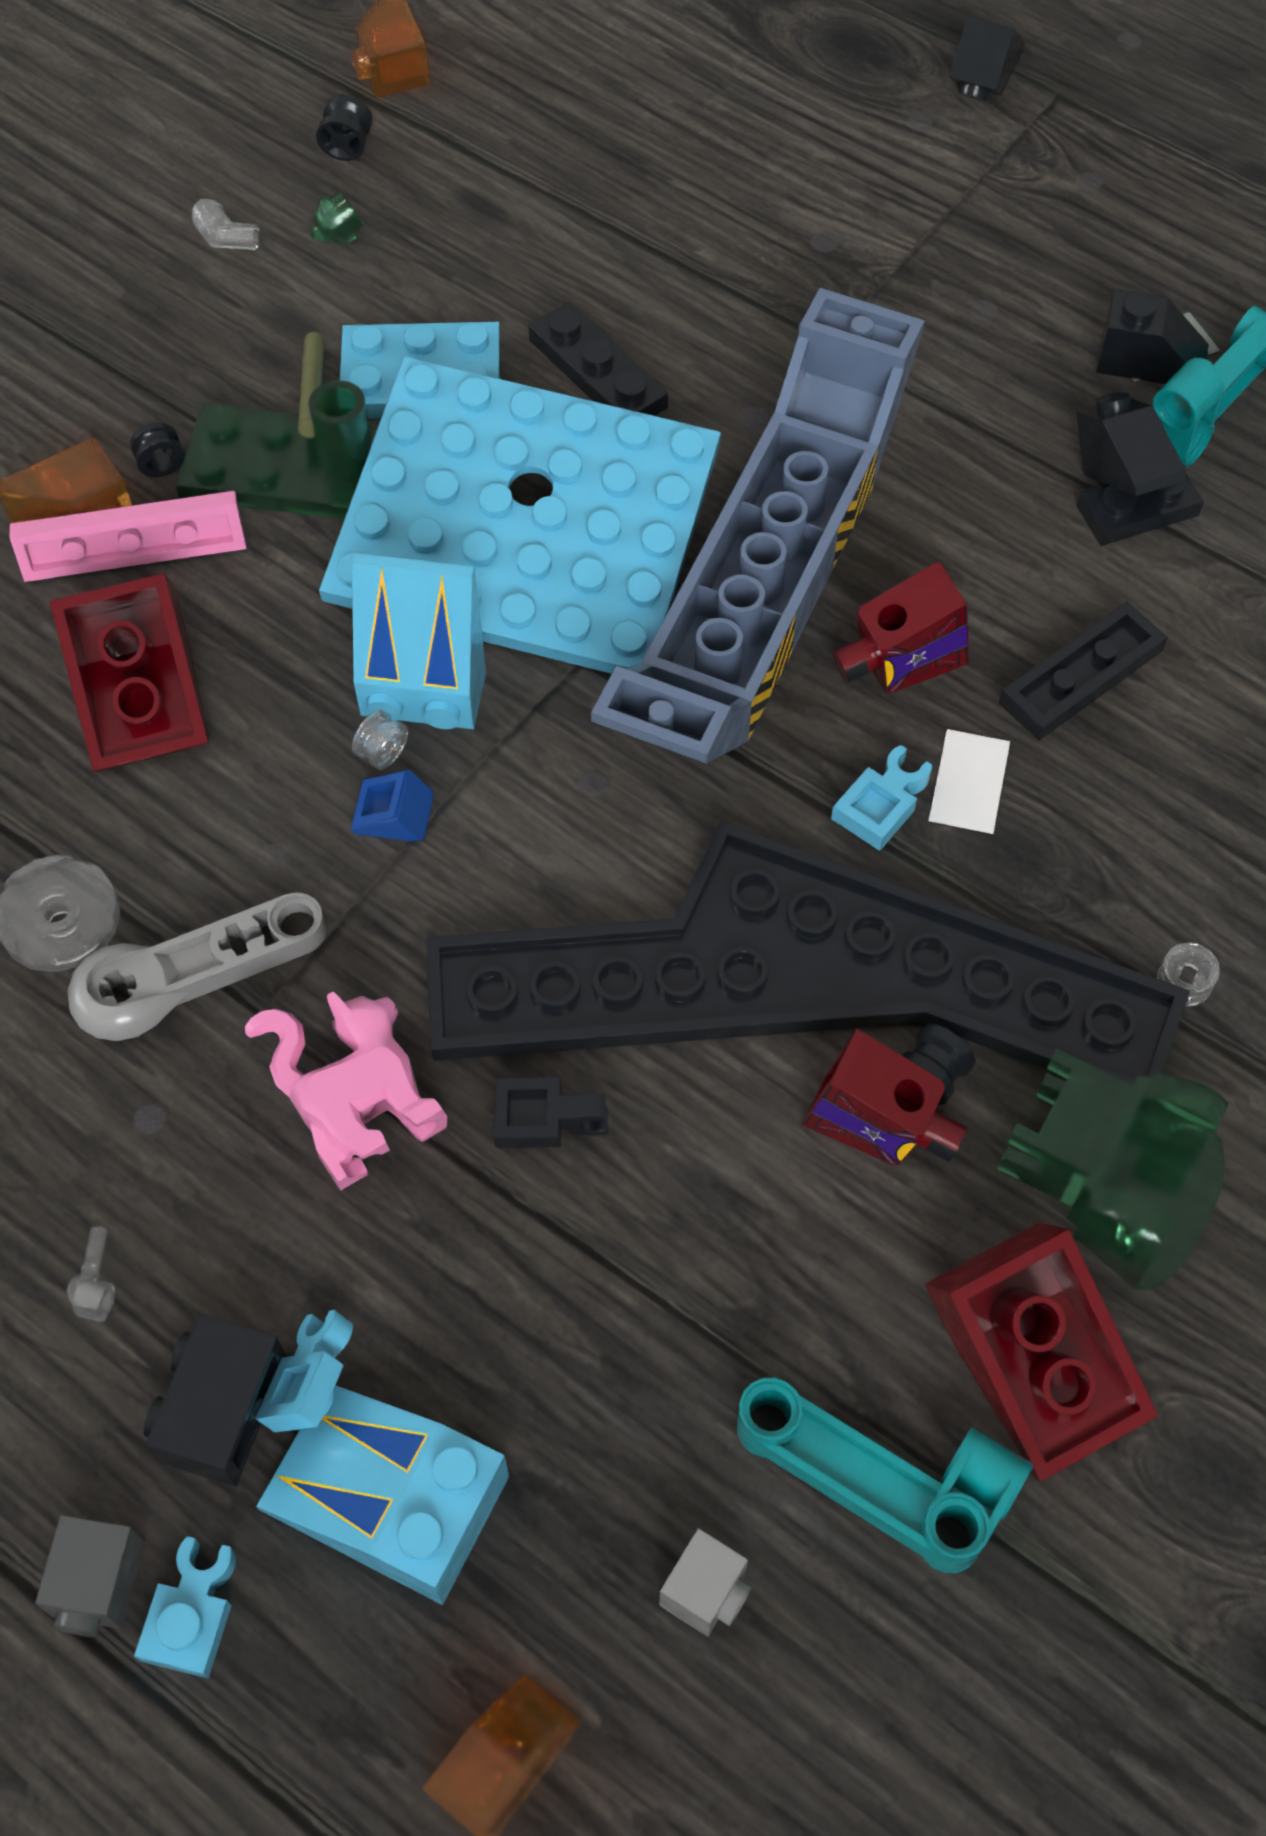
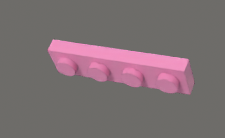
M235 491L11 523L9 535L24 582L246 549L245 532Z

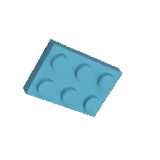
M499 322L343 325L338 403L341 419H381L404 356L500 379Z

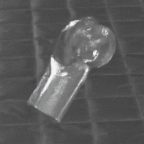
M204 198L195 203L192 209L193 224L210 246L215 248L258 249L259 228L257 224L231 222L223 211L222 205L214 199Z

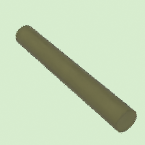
M318 332L308 333L304 337L298 431L306 438H314L320 432L325 339Z

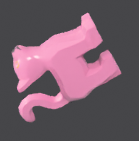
M331 992L328 994V1003L335 1018L332 1021L333 1029L338 1038L354 1052L339 1061L306 1074H302L296 1068L305 1047L303 1025L292 1013L277 1008L264 1010L252 1016L245 1025V1033L250 1038L267 1032L278 1034L280 1042L273 1054L269 1067L275 1085L290 1098L304 1123L312 1132L318 1156L340 1191L368 1175L362 1159L375 1154L383 1155L390 1151L381 1131L367 1129L364 1125L387 1110L391 1112L421 1142L447 1128L448 1117L434 1098L420 1097L409 1057L393 1038V1024L398 1011L395 1003L389 997L372 1000L359 996L343 1002L336 993Z

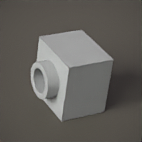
M698 1528L660 1590L659 1606L707 1637L711 1634L718 1620L730 1627L752 1588L742 1582L746 1573L748 1559Z

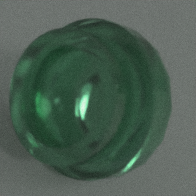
M339 191L331 198L326 194L318 200V210L313 216L315 226L311 229L310 235L312 239H317L320 242L329 243L333 241L338 244H346L357 238L355 232L365 225L344 194Z

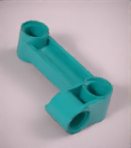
M1258 306L1251 307L1242 317L1232 334L1229 349L1214 365H1212L1211 361L1203 358H1193L1187 361L1153 398L1152 406L1183 466L1186 468L1190 467L1206 448L1214 432V422L1257 376L1266 369V311Z
M762 1378L752 1382L743 1392L739 1402L737 1435L742 1445L750 1453L774 1462L921 1555L933 1569L943 1573H959L973 1564L987 1544L999 1520H1003L1034 1466L1027 1459L976 1428L971 1427L940 1483L801 1397L786 1381L778 1378ZM762 1405H771L779 1408L785 1414L788 1423L777 1431H766L759 1428L753 1422L750 1414L755 1408ZM947 1518L960 1521L970 1534V1546L963 1549H954L946 1546L936 1533L935 1523Z

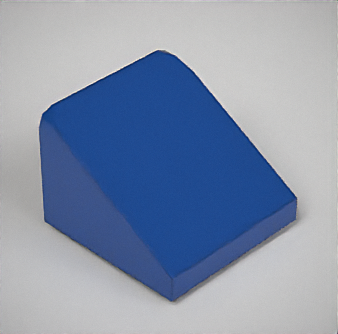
M410 770L364 779L351 831L357 835L405 841L423 840L434 798L432 789Z

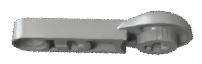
M295 892L277 897L152 947L127 943L102 947L85 957L72 974L67 989L70 1014L80 1029L95 1038L121 1041L138 1037L155 1027L177 1005L308 954L318 948L323 942L327 931L321 906L315 898L308 894ZM302 912L313 917V925L307 932L301 935H287L280 929L283 920L292 913ZM267 925L274 942L268 946L261 931V928ZM242 938L248 952L236 956L230 942ZM125 984L130 998L124 1002L117 1003L112 989L118 985Z

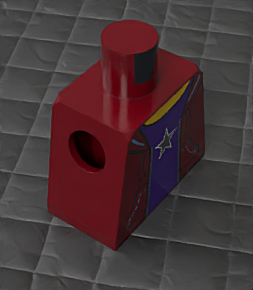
M940 561L862 605L856 612L859 639L832 652L836 667L846 683L873 671L885 692L893 693L969 664L967 603Z
M858 1029L852 1034L827 1071L802 1125L891 1165H900L916 1146L949 1162L959 1148L967 1129L966 1126L935 1111L945 1090V1084L941 1079Z

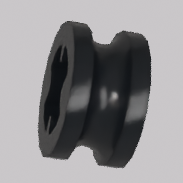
M151 423L138 429L130 440V448L136 458V464L140 472L146 476L155 478L170 475L178 470L184 462L185 453L181 443H179V437L176 430L169 424Z

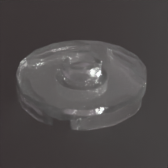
M54 855L33 860L12 873L3 884L5 891L0 896V942L13 960L31 970L59 972L78 967L85 957L107 946L115 935L120 918V909L113 884L100 867L89 861V865L84 862L75 861L73 856ZM61 913L68 914L64 919L51 923L54 916Z

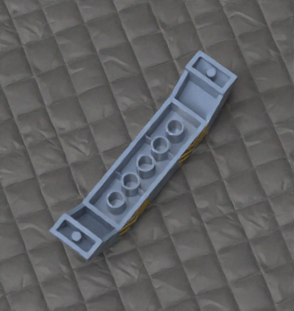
M819 288L799 325L798 339L773 416L642 662L628 669L616 665L591 712V722L706 764L749 741L873 489L923 333L925 320Z

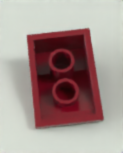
M165 573L49 601L93 772L210 744L190 643L176 588Z
M1039 1222L925 1283L955 1348L1021 1456L1034 1464L1031 1472L1039 1482L1159 1416L1069 1229Z

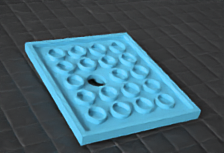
M404 356L319 589L321 600L353 609L352 559L354 552L474 566L483 642L610 674L613 673L616 665L628 669L642 662L673 603L720 446L721 432ZM526 473L543 475L553 486L552 494L540 498L534 506H526L516 502L512 498L510 486L520 475Z

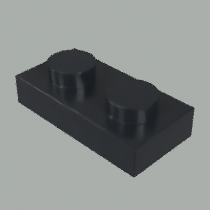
M1186 474L1187 481L1138 496L1108 484H1103L1080 491L1076 506L1099 545L1103 546L1200 515L1204 501Z

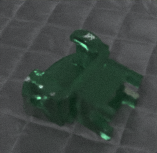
M1056 1048L1047 1069L1067 1080L1065 1082L1046 1073L1036 1097L1052 1104L1053 1107L1039 1134L1017 1123L1008 1141L1009 1144L1030 1154V1156L1008 1146L1002 1156L998 1170L1071 1206L1072 1209L1067 1219L1077 1226L1073 1239L1087 1247L1134 1290H1152L1170 1279L1186 1261L1210 1222L1221 1192L1225 1167L1222 1140L1215 1131L1229 1102L1219 1092L1205 1084L1179 1077H1167L1157 1071L1152 1079L1138 1075L1132 1086Z

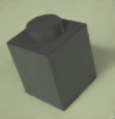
M60 1515L35 1604L50 1616L56 1618L53 1628L62 1632L86 1637H97L100 1626L123 1629L145 1541L129 1526Z

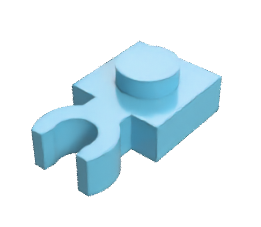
M902 745L897 746L889 753L883 776L868 767L833 806L831 817L833 821L879 851L915 811L917 798L913 794H917L925 789L931 774L932 764L927 761L916 772L908 773L903 771L900 767L905 761L907 748Z
M335 1310L328 1312L325 1322L313 1314L307 1315L297 1333V1350L294 1356L281 1358L255 1419L275 1433L318 1427L321 1419L332 1405L334 1399L333 1390L344 1366L335 1357L348 1343L352 1335L353 1323Z
M187 1536L180 1544L176 1556L177 1568L182 1575L179 1586L176 1588L158 1583L134 1657L140 1662L209 1679L232 1606L227 1600L213 1596L215 1589L222 1586L231 1577L236 1564V1556L230 1546L222 1545L214 1566L207 1570H198L195 1567V1559L199 1553L200 1543L195 1538Z

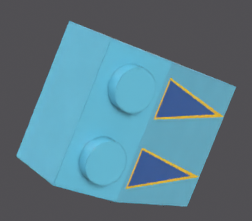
M354 552L352 559L353 670L360 715L372 717L382 722L400 720L425 723L439 729H453L457 727L474 730L486 677L475 567Z
M335 1385L333 1390L334 1399L330 1409L321 1419L318 1427L299 1430L256 1507L269 1516L443 1605L509 1478L505 1455L441 1423Z

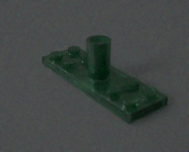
M340 380L324 383L317 387L310 395L308 405L315 435L314 438H306L299 433V414L202 403L176 482L179 499L235 491L239 507L345 519L379 423L368 421L365 397L362 390L353 383Z

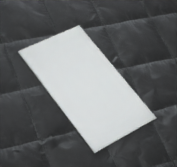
M947 729L928 821L993 834L1010 741Z

